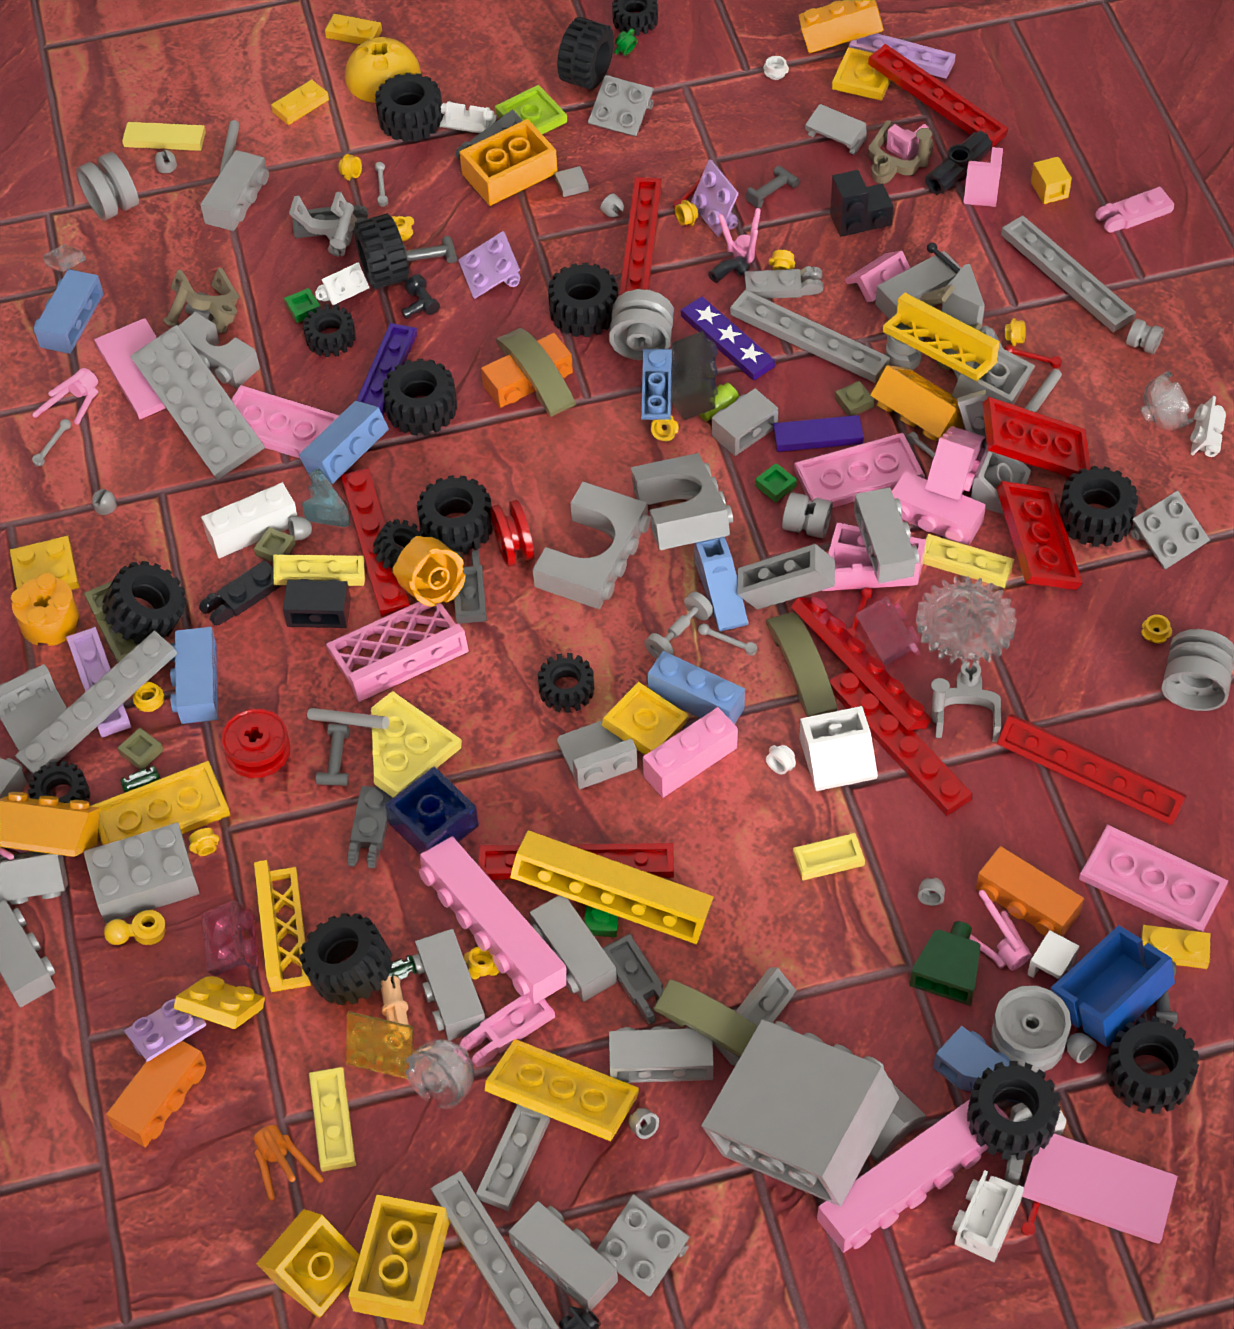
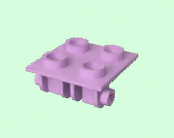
M710 159L691 203L696 205L699 215L717 237H720L723 231L718 218L720 214L724 216L730 230L738 225L737 216L732 214L731 210L739 193Z
M504 231L458 259L474 299L503 281L510 287H515L519 284L521 277L518 271H520V268Z
M171 999L164 1003L162 1008L147 1017L136 1020L124 1032L132 1041L138 1055H142L148 1062L207 1025L206 1022L200 1017L174 1009L175 999Z

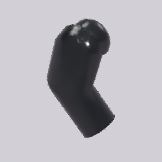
M737 256L721 261L709 271L708 275L714 283H718L734 269L738 275L742 276L745 274V271L750 270V264L746 262L747 259L745 257Z

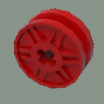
M517 499L509 501V516H505L499 505L491 506L490 512L493 529L506 566L515 565V551L517 550L520 551L526 562L534 560L531 534L519 501Z
M262 708L242 711L228 720L222 730L221 743L229 767L238 775L248 778H263L274 774L285 765L290 755V741L287 728L282 718L272 711Z

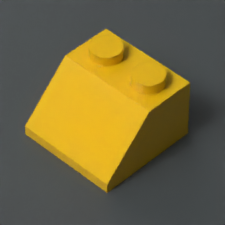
M303 1209L256 1264L280 1289L320 1318L353 1279L360 1255L322 1214Z

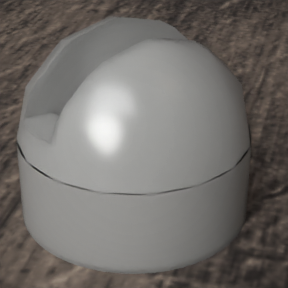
M164 150L163 152H158L155 156V165L159 172L170 173L176 169V158L171 151Z
M614 193L607 196L600 206V210L612 218L619 216L617 214L619 209L622 212L624 210L622 200Z
M100 489L92 497L93 508L100 515L110 514L117 507L115 496L111 491Z
M289 518V532L295 538V541L303 540L311 534L312 526L306 518Z
M938 878L924 879L919 886L918 899L925 905H940L944 901L945 896L943 882Z
M1074 1033L1067 1039V1052L1077 1063H1083L1089 1059L1097 1046L1096 1042L1084 1033Z
M638 1108L633 1115H630L628 1124L634 1134L642 1139H647L657 1131L659 1118L649 1109ZM642 1120L646 1122V1124L643 1127H641L640 1125Z

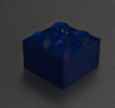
M435 766L385 804L389 824L419 854L452 836L459 842L479 826L476 806Z

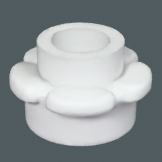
M781 56L769 57L763 66L764 74L772 80H779L785 77V74L789 71L786 60Z
M773 745L769 748L770 753L766 756V762L774 772L785 774L788 770L791 771L795 767V755L789 747Z

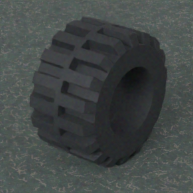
M577 17L571 22L562 38L557 58V71L562 81L591 90L600 84L608 71L613 55L614 37L613 30L609 25L582 17Z
M405 73V75L398 74L394 75V78H388L385 80V84H381L378 87L379 91H376L375 101L379 126L381 130H384V134L392 136L394 140L402 139L403 142L414 140L415 142L419 141L420 138L426 139L430 137V133L435 134L438 131L437 127H440L443 118L441 113V91L438 88V84L435 81H431L430 77H422V74L419 73L415 75L411 73Z
M386 213L355 222V242L362 267L371 286L374 289H379L406 281L409 274L408 261L402 238L394 219Z
M583 262L582 265L575 263L571 264L569 268L563 267L560 269V273H555L552 276L553 280H550L548 284L549 311L551 321H554V325L558 329L562 328L563 333H572V336L579 337V335L590 337V334L595 333L598 335L602 333L603 329L608 330L610 328L613 304L618 297V285L614 275H609V270L606 268L600 269V265L597 264L592 266L589 263Z
M422 358L411 362V360L405 361L404 365L398 364L395 366V371H389L387 379H384L383 395L387 417L395 428L400 427L401 432L406 433L410 431L411 435L417 436L418 433L430 435V431L436 433L441 430V426L446 427L450 424V419H454L456 415L457 399L454 378H452L449 369L445 370V366L441 363L436 365L434 360L423 361ZM417 396H426L423 398H414Z
M1091 466L1090 470L1083 468L1079 470L1078 474L1073 473L1069 477V481H1066L1064 484L1059 507L1065 530L1070 532L1069 537L1073 540L1076 538L1080 539V543L1084 545L1092 543V547H1099V544H1104L1106 547L1111 546L1112 541L1116 543L1122 541L1123 536H1127L1130 533L1133 525L1132 519L1135 517L1138 504L1137 489L1135 485H1131V480L1128 477L1123 478L1122 472L1118 470L1115 472L1110 471L1109 467L1098 469V466ZM1088 504H1099L1108 509H1097Z
M454 475L448 476V479L445 480L439 478L436 480V484L430 483L426 486V492L422 491L419 495L420 501H417V513L420 530L422 529L425 532L423 537L436 538L454 552H463V555L469 554L471 549L478 550L481 548L480 543L485 544L489 540L488 535H492L491 497L486 492L483 484L478 485L477 480L473 478L467 480V476L461 475L459 478H454ZM452 513H464V514H465V515H463V516H461V517H458V518H447V517H446L447 515L452 514Z
M142 561L140 565L137 562H133L128 567H122L103 597L102 602L104 605L102 606V612L107 614L105 617L107 624H112V630L116 634L118 632L123 635L122 638L127 641L129 638L133 639L135 644H140L154 630L165 639L166 636L168 637L185 611L184 607L187 604V598H184L186 594L184 587H179L180 580L177 577L173 578L170 570L161 569L159 564L154 563L152 566L149 565V562ZM135 597L149 602L154 609L141 605Z
M342 913L338 918L334 915L328 918V922L324 924L322 922L316 926L317 929L307 935L308 942H304L301 947L303 951L300 955L301 967L318 994L324 997L326 1001L330 1003L336 1001L338 1005H345L347 1001L351 1004L358 1003V999L362 997L364 999L371 997L370 993L372 991H378L382 987L381 981L388 979L389 973L387 970L392 969V961L390 959L392 954L377 927L369 918H363L361 914L354 913L351 917L349 913ZM351 956V957L348 958L347 960L341 962V961L344 960L346 957Z
M1143 1017L1137 1019L1135 1025L1132 1022L1127 1023L1123 1031L1119 1030L1116 1034L1106 1064V1073L1109 1074L1107 1081L1109 1086H1115L1114 1095L1117 1098L1123 1096L1125 1098L1124 1104L1129 1108L1134 1104L1139 1106L1137 1110L1139 1112L1145 1113L1146 1108L1152 1110V1114H1160L1162 1107L1167 1112L1173 1110L1176 1103L1180 1105L1185 1100L1186 1095H1189L1198 1072L1199 1064L1197 1062L1199 1054L1197 1050H1193L1195 1046L1193 1039L1185 1038L1186 1031L1180 1027L1178 1030L1173 1028L1174 1022L1167 1020L1166 1024L1160 1023L1158 1017H1152L1150 1022H1146ZM1141 1055L1155 1056L1168 1066L1170 1073L1161 1076L1150 1075L1137 1066L1134 1058Z
M1010 1061L1009 1066H1004L1003 1062L996 1063L994 1071L988 1067L983 1071L982 1077L977 1078L971 1092L967 1112V1121L970 1122L969 1130L971 1135L977 1134L976 1142L980 1147L985 1144L989 1146L987 1152L993 1156L996 1151L1002 1153L1001 1159L1009 1160L1010 1155H1016L1017 1160H1023L1026 1153H1029L1031 1157L1037 1155L1040 1147L1045 1149L1049 1144L1059 1118L1061 1107L1058 1105L1060 1097L1058 1092H1054L1055 1084L1051 1079L1045 1081L1046 1073L1040 1069L1037 1072L1032 1071L1033 1065L1026 1062L1024 1067L1018 1066V1061ZM1006 1099L1016 1100L1026 1105L1033 1117L1021 1122L1010 1121L997 1112L994 1104Z

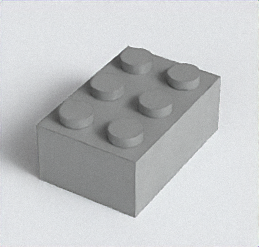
M178 822L83 851L97 906L105 924L114 919H123L145 910H152L200 895L185 840Z

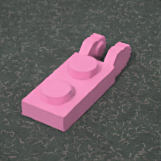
M1157 187L1114 204H1106L1096 211L1095 216L1101 222L1107 220L1104 228L1111 233L1123 228L1128 229L1171 213L1174 209V203L1161 187Z
M525 995L520 996L481 1022L478 1028L462 1039L460 1046L464 1051H470L480 1045L486 1037L491 1043L479 1050L472 1058L475 1066L480 1067L494 1059L498 1052L501 1054L507 1050L513 1040H522L555 1018V1012L545 999L533 1005Z

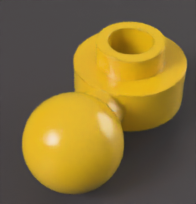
M145 910L138 913L131 924L121 919L111 920L104 928V936L112 945L124 944L129 937L133 936L137 942L143 945H153L161 941L165 935V920L160 913L153 910ZM146 922L154 923L151 927L143 926Z

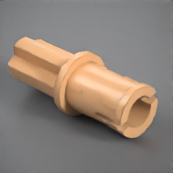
M389 976L386 981L382 980L380 983L382 985L380 990L384 1004L381 1011L387 1017L391 1038L396 1042H402L408 1039L411 1034L406 1015L408 1004L403 1000L399 977L393 976L392 984L391 977Z

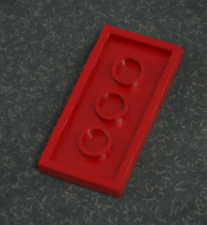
M988 397L982 403L987 451L1070 477L1073 473L1078 474L1080 469H1091L1086 429L992 397Z
M1001 481L996 490L1025 583L1077 590L1083 582L1052 488Z

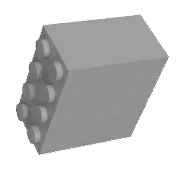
M762 1019L701 1126L722 1156L841 1207L899 1100V1096L892 1085V1080L888 1078L884 1070V1065L877 1059L870 1056H865L863 1059L853 1055L848 1048L842 1045L835 1044L833 1047L823 1043L819 1037L811 1033L802 1035L794 1032L790 1026L783 1022L776 1021L774 1024Z

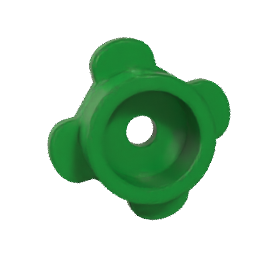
M633 28L628 33L623 31L616 38L615 44L617 47L614 51L616 55L621 52L626 56L637 45L638 39L633 36L635 32Z

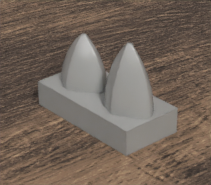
M986 390L959 397L957 401L966 431L984 436L985 440L982 448L986 449L987 442L982 403L988 397Z

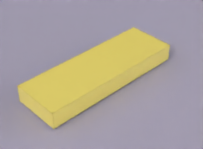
M128 122L122 141L124 147L201 151L206 130L204 125Z
M928 534L923 564L1005 588L1014 559Z
M273 555L274 585H287V580L308 579L313 581L339 580L347 581L348 586H364V557L346 555Z
M343 1067L310 1072L309 1078L321 1171L325 1172L356 1166Z

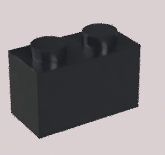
M287 580L283 605L287 627L347 628L351 602L348 582L339 580Z

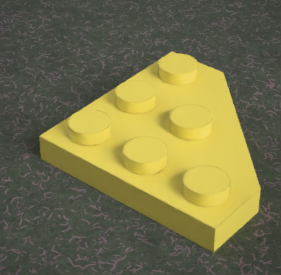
M393 691L371 708V715L389 718L387 729L371 728L374 784L397 801L461 749L462 740Z

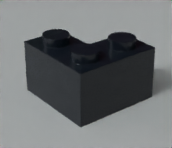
M859 170L832 175L830 215L840 237L892 225L894 206L883 183L866 187Z

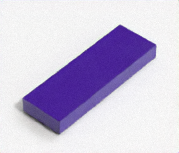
M859 415L773 423L777 452L863 444L864 440Z

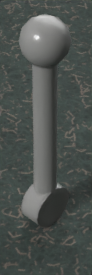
M377 162L374 167L378 172L380 193L377 201L379 206L384 207L388 205V197L385 196L383 179L385 165L382 162Z
M63 419L60 422V428L41 453L33 456L32 461L35 466H42L45 463L44 457L62 433L70 429L71 422L68 419Z
M912 431L907 435V439L911 444H916L934 459L935 452L919 440L915 432Z
M705 623L700 624L698 627V632L701 635L708 634L740 647L749 656L757 653V645L753 642L743 643L710 629L709 625Z

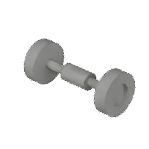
M691 592L684 599L685 607L689 612L686 616L681 615L668 629L666 637L664 638L657 633H652L644 641L647 651L654 658L658 659L662 651L674 655L673 647L669 641L672 638H677L690 625V619L693 616L705 621L713 614V606L705 596L698 592Z

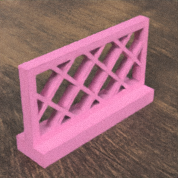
M417 602L326 644L332 658L351 685L358 702L469 652L463 628L459 623L456 624L441 602L437 603V606H427ZM431 607L436 609L433 617L421 615L423 611ZM401 621L409 622L406 630L393 628L396 623ZM417 623L429 625L426 632L413 630ZM436 626L447 628L437 634H433ZM372 634L382 635L379 642L366 639ZM389 636L402 637L399 645L386 643ZM409 639L421 640L413 645L406 646ZM346 646L354 647L351 655L339 653L337 650ZM361 649L374 650L371 658L359 656ZM382 651L393 653L382 659H378ZM354 664L366 665L363 668L351 672Z

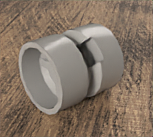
M903 323L896 326L900 330L911 329V327ZM887 334L885 355L890 357L889 366L910 368L911 370L919 366L922 360V352ZM918 337L919 340L924 342V337Z
M791 492L784 511L783 530L796 533L806 530L807 535L824 539L831 519L833 502L821 498H815L813 501H810L808 495Z

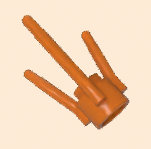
M268 1125L260 1129L253 1137V1141L258 1148L254 1155L259 1162L264 1186L270 1201L274 1200L275 1195L267 1159L269 1162L278 1161L290 1182L295 1181V1175L284 1157L287 1154V1149L318 1183L324 1181V1178L292 1143L289 1135H282L277 1125Z

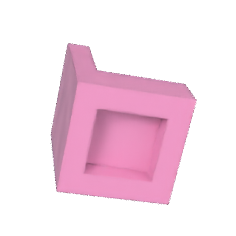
M894 124L888 129L886 149L903 160L911 159L918 153L919 138L916 136L917 130L915 132L909 129L904 130ZM923 124V125H922L920 128H918L917 130H919V129H921V128H928V129H929V127H928L927 125Z

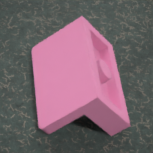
M992 147L990 163L968 162L964 194L965 204L996 207L1003 148Z
M902 250L885 253L847 277L845 281L847 284L858 283L866 302H873L876 300L877 285L910 269V266Z

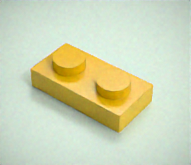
M333 14L325 29V34L328 39L362 44L369 39L379 37L382 32L381 22Z
M311 79L271 104L272 112L287 125H290L329 100L328 92Z
M1143 925L1141 930L1143 946L1147 943L1151 944L1170 956L1172 962H1175L1176 965L1208 968L1210 962V933Z

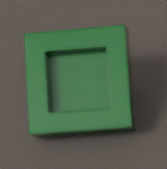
M310 288L284 298L285 305L296 323L304 321L305 317L309 318L308 313L310 311L316 313L315 308L320 306Z
M775 463L755 479V487L776 503L797 487V479Z
M586 905L584 923L593 936L617 937L619 917Z

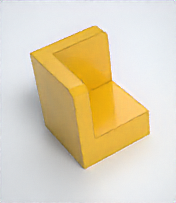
M1059 157L1033 163L1031 184L1043 204L1069 197L1072 178Z

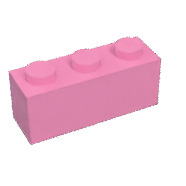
M905 471L892 490L894 499L898 498L901 503L902 521L916 525L926 532H932L948 540L969 546L983 524L986 504L965 495H961L960 499L956 500L926 490V479Z
M717 707L643 756L644 778L664 798L737 749L738 728Z

